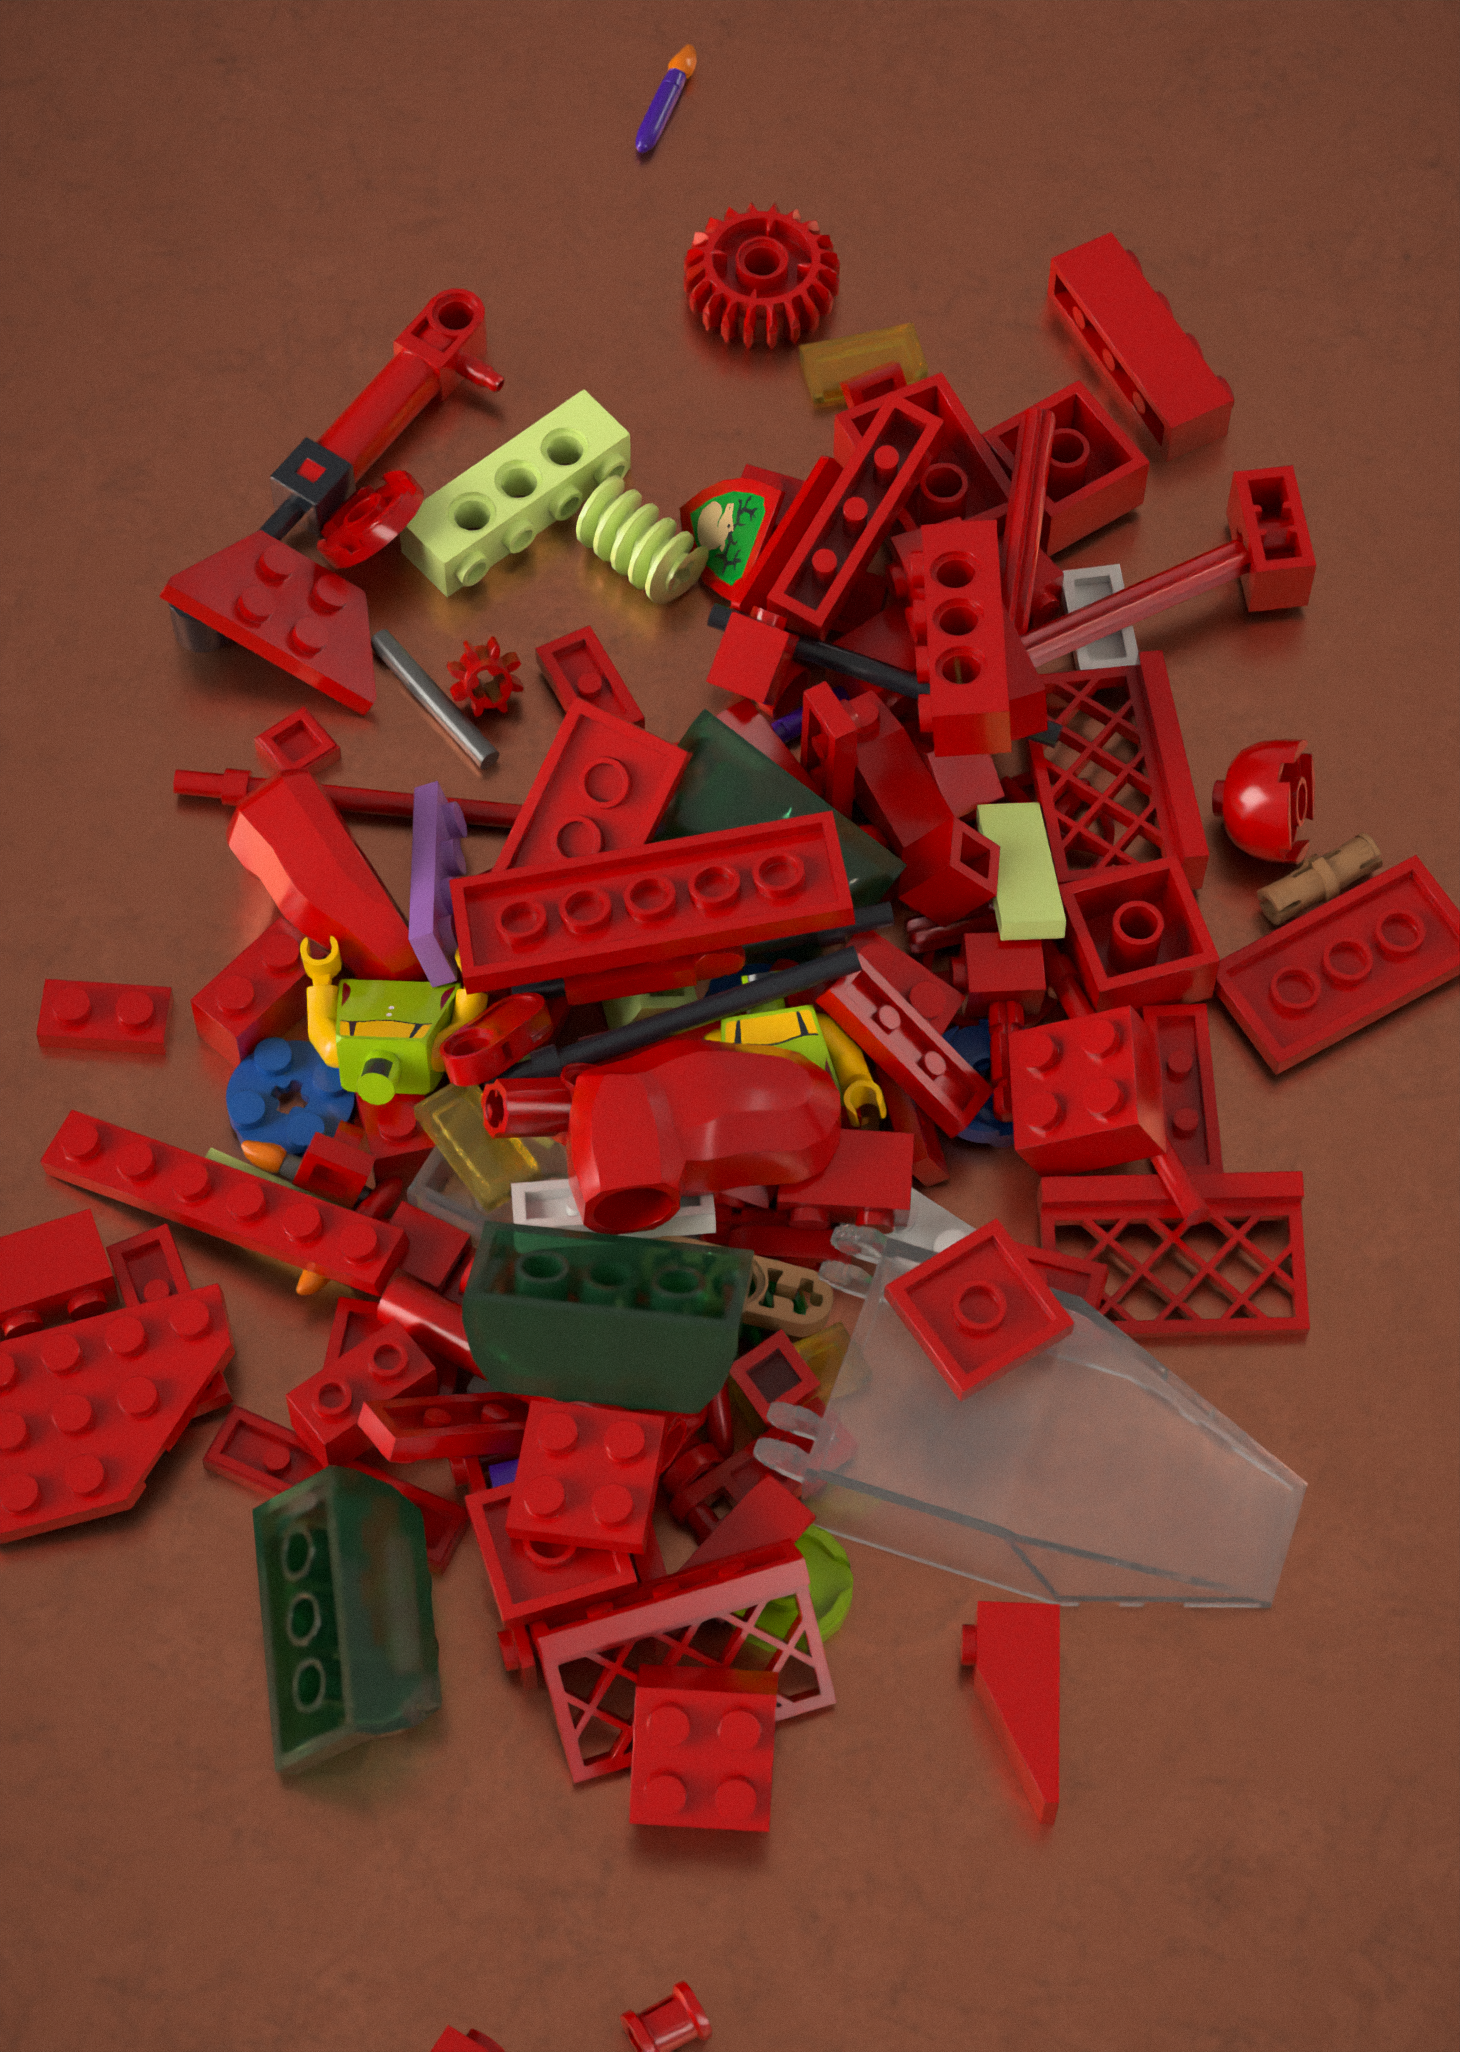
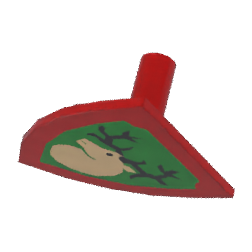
M745 477L728 479L701 490L679 508L682 532L688 531L694 537L690 553L703 545L708 548V560L700 576L706 585L722 597L730 601L733 600L773 535L771 532L786 494L785 491L768 483Z

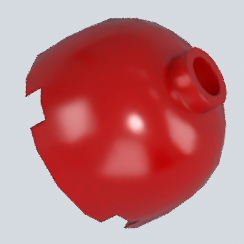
M1306 739L1264 740L1242 749L1231 761L1225 780H1216L1212 791L1213 815L1215 817H1224L1226 834L1239 851L1253 859L1272 863L1299 864L1306 856L1310 840L1297 841L1299 827L1303 825L1305 818L1313 821L1315 809L1312 753H1302L1309 744Z

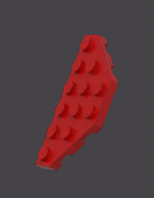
M218 1283L0 1342V1544L132 1509L146 1488L144 1480L165 1450L170 1452L199 1409L197 1401L217 1372L223 1373L236 1353L224 1293Z

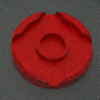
M405 470L383 474L382 479L387 484L377 490H374L370 484L364 488L362 486L348 497L326 520L321 532L325 539L317 541V550L335 569L348 568L362 562L381 550L402 532L414 518L424 500V489L411 474Z

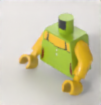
M330 936L331 953L325 959L316 960L311 958L309 939L305 937L301 942L300 953L305 972L313 979V986L307 987L308 1036L326 1065L339 1068L341 1087L348 1092H358V1095L364 1101L375 1105L388 1103L395 1093L425 1095L434 1091L446 1072L439 1051L441 1043L486 1010L489 996L483 992L467 995L465 986L462 989L461 983H447L432 988L430 982L341 979L338 987L332 985V978L337 976L342 966L337 940ZM457 947L455 960L461 970L459 948Z
M779 971L741 976L742 984ZM784 998L747 1010L746 1015L721 1019V1028L712 1030L703 1038L737 1044L775 1046L799 1052L830 1074L840 1092L841 1106H845L848 1120L852 1126H860L856 1110L863 1104L869 1103L877 1106L881 1119L887 1115L882 1090L873 1082L860 1047L830 1015L815 1013L813 1005L785 1008Z

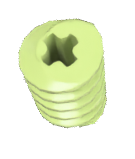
M618 475L609 477L593 491L584 504L577 521V539L587 548H594V553L604 562H611L612 568L621 576H628L629 582L638 590H646V595L654 603L665 604L677 599L699 579L708 560V548L703 545L690 553L694 543L692 534L684 531L674 536L677 523L672 518L666 517L657 522L659 509L656 505L649 503L639 508L642 502V495L636 489L623 493L625 481Z

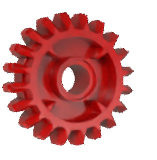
M751 201L746 213L739 214L731 207H728L724 215V221L709 217L708 224L705 226V232H695L694 239L691 242V249L687 250V255L684 258V292L687 294V298L690 299V308L693 311V316L703 317V324L707 332L721 328V335L725 343H728L737 336L742 337L748 350L755 340H766L770 349L773 350L777 343V338L784 337L795 345L800 337V330L814 334L816 327L819 325V319L829 318L833 302L836 301V296L839 295L840 279L838 276L840 275V261L837 258V253L833 252L834 245L831 242L830 235L820 234V228L816 219L802 223V217L798 208L787 215L780 214L776 202L768 211H758Z

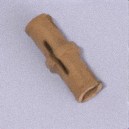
M1362 832L1329 853L1320 857L1318 854L1307 857L1301 861L1299 869L1283 879L1258 890L1257 898L1262 901L1259 905L1269 921L1279 925L1296 915L1299 911L1322 900V903H1327L1338 897L1340 889L1382 867L1383 859L1377 857L1381 855L1380 849L1372 837Z

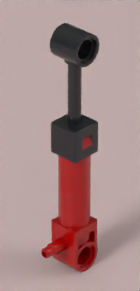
M451 288L439 292L428 302L418 316L393 342L394 357L316 442L306 437L272 473L270 484L275 512L257 531L262 530L281 541L298 524L314 535L322 537L321 532L326 520L356 491L355 484L433 398L443 403L464 378L494 393L499 392L503 388L505 383L504 377L495 372L492 366L482 361L487 353L485 307L482 300L475 293L465 289ZM168 603L175 637L184 648L193 652L208 653L221 648L229 641V637Z

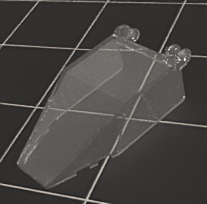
M848 1224L836 1226L830 1240L832 1242L831 1245L835 1246V1249L840 1250L841 1253L853 1255L855 1258L878 1265L872 1277L860 1267L835 1260H827V1262L823 1261L817 1275L819 1280L831 1285L835 1290H842L844 1293L865 1299L824 1416L821 1418L810 1409L798 1405L793 1406L791 1403L787 1404L783 1401L772 1402L766 1416L768 1418L767 1421H770L777 1428L815 1440L810 1455L797 1445L764 1437L758 1439L753 1451L754 1457L759 1462H762L764 1466L777 1470L778 1473L802 1483L801 1502L817 1518L812 1524L827 1530L831 1534L1049 1604L1079 1606L1080 1601L1120 1602V1607H1143L1144 1602H1184V1607L1271 1608L1308 1485L1306 1481L1083 1298L1051 1287L1049 1289L1075 1322L1073 1333L960 1402L884 1297L885 1285L938 1254V1252L887 1237L874 1228L857 1227L856 1225Z

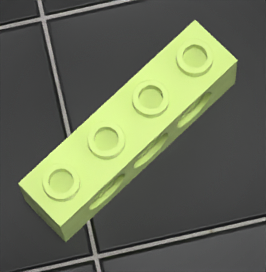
M583 389L423 500L414 518L400 532L402 553L446 597H449L463 586L476 584L486 575L489 568L510 553H519L527 548L538 533L555 521H563L571 517L579 509L582 502L588 499L603 481L615 475L623 479L631 468L630 433ZM570 463L571 465H559V464ZM524 495L526 497L515 498L514 496ZM468 528H481L473 531L466 530Z

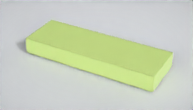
M1039 802L977 805L976 824L978 832L1000 846L997 896L992 898L1000 939L1006 941L1065 938L1066 918Z

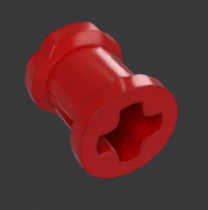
M684 1980L673 1985V1994L636 2014L630 2009L620 2015L624 2031L635 2052H672L695 2038L702 2043L712 2038L713 2031L709 2020L694 1992Z

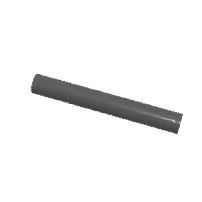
M387 629L378 631L371 638V648L482 770L492 766L500 755L497 749Z

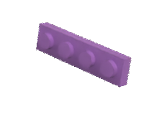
M438 781L414 788L409 942L432 988L457 981L455 951L458 947L449 880L466 874V863L460 847V839L467 837L464 815L456 801L448 803Z

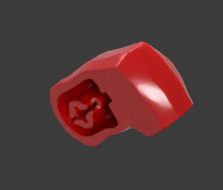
M308 769L279 770L238 801L226 830L228 846L249 875L263 882L283 916L294 927L329 954L332 950L330 936H333L338 943L342 965L357 979L429 982L409 942L408 919L356 841L333 801L312 772Z
M706 1039L675 1040L649 1049L634 1057L583 1071L576 1079L566 1136L569 1186L583 1225L594 1232L606 1236L654 1230L671 1220L678 1212L682 1196L710 1195L743 1186L798 1184L822 1172L841 1142L840 1092L828 1072L799 1052L768 1045L737 1044Z

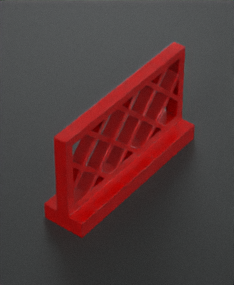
M1163 651L1138 652L1136 665L1039 674L1046 689V694H1055L1069 703L1056 720L1048 715L1047 720L1063 725L1059 741L1081 754L1069 769L1065 771L1044 757V751L1048 746L1024 738L1036 797L1040 804L1058 885L1142 864L1124 853L1134 839L1140 835L1161 849L1162 858L1177 854L1191 890L1202 889L1209 860V851ZM1124 687L1127 702L1115 714L1091 699L1098 689ZM1080 710L1105 725L1092 742L1066 727ZM1130 715H1131L1132 724H1131L1130 722L1126 721V720L1129 718ZM1115 733L1123 736L1138 747L1139 752L1128 765L1102 750V747ZM1090 761L1116 776V779L1103 794L1076 778ZM1141 766H1142L1144 775L1138 772V770L1140 769ZM1049 779L1055 782L1052 788ZM1127 783L1149 796L1150 804L1140 816L1135 815L1113 801ZM1065 790L1070 791L1092 805L1078 823L1055 809L1054 803ZM1102 812L1129 828L1114 846L1088 830ZM1152 818H1154L1155 826L1149 823ZM1060 831L1067 834L1063 840ZM1078 841L1102 856L1103 859L1095 868L1068 871L1065 855Z
M1303 1171L1189 1173L1210 1210V1215L1203 1222H1211L1229 1238V1241L1208 1263L1180 1239L1191 1225L1186 1223L1159 1174L1041 1177L1036 1194L1037 1219H1040L1041 1248L1062 1253L1056 1248L1055 1226L1081 1225L1099 1241L1084 1259L1094 1261L1107 1248L1133 1272L1128 1280L1111 1297L1104 1291L1101 1300L1103 1306L1098 1310L1092 1334L1073 1329V1333L1062 1340L1308 1334L1310 1321L1301 1204L1304 1198ZM1287 1220L1288 1246L1274 1261L1269 1259L1245 1237L1259 1221ZM1247 1221L1239 1230L1229 1223ZM1163 1223L1181 1224L1172 1232ZM1103 1224H1116L1108 1233L1099 1226ZM1129 1224H1147L1164 1240L1143 1264L1114 1240ZM1236 1245L1264 1269L1243 1293H1240L1214 1269ZM1170 1247L1176 1250L1199 1271L1177 1295L1149 1271ZM1288 1257L1290 1276L1280 1268ZM1271 1276L1292 1294L1293 1317H1267L1249 1299ZM1205 1278L1234 1302L1219 1319H1202L1183 1302ZM1140 1279L1168 1303L1154 1320H1136L1118 1304ZM1239 1309H1241V1310H1243L1250 1318H1232V1317L1236 1314V1312H1237ZM1174 1310L1184 1318L1166 1320ZM1111 1312L1120 1321L1101 1320Z
M790 1538L637 1584L638 1591L529 1623L532 1638L539 1653L569 1771L574 1783L632 1766L633 1744L629 1745L633 1738L635 1708L627 1720L598 1704L617 1673L637 1683L639 1671L623 1662L635 1642L642 1639L654 1637L671 1646L660 1665L676 1666L682 1654L685 1653L711 1668L739 1670L730 1664L748 1634L751 1633L777 1647L776 1652L764 1671L780 1672L789 1655L811 1665L816 1688L790 1696L777 1690L776 1721L837 1703L808 1587L811 1581L806 1561ZM793 1594L798 1615L784 1638L755 1624L768 1601ZM748 1608L743 1617L734 1613L735 1611ZM719 1616L737 1627L720 1656L716 1658L691 1645L690 1641L702 1621ZM682 1628L677 1637L669 1633V1631ZM802 1634L804 1635L807 1651L796 1646ZM616 1648L611 1657L603 1653V1651ZM588 1657L605 1666L587 1698H584L563 1687L558 1665ZM568 1702L580 1708L573 1721ZM592 1715L621 1729L608 1752L582 1759L578 1738Z

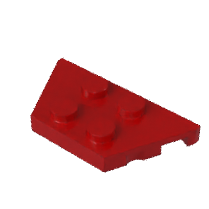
M262 530L171 576L159 595L160 598L363 716L366 715L377 698L366 592Z

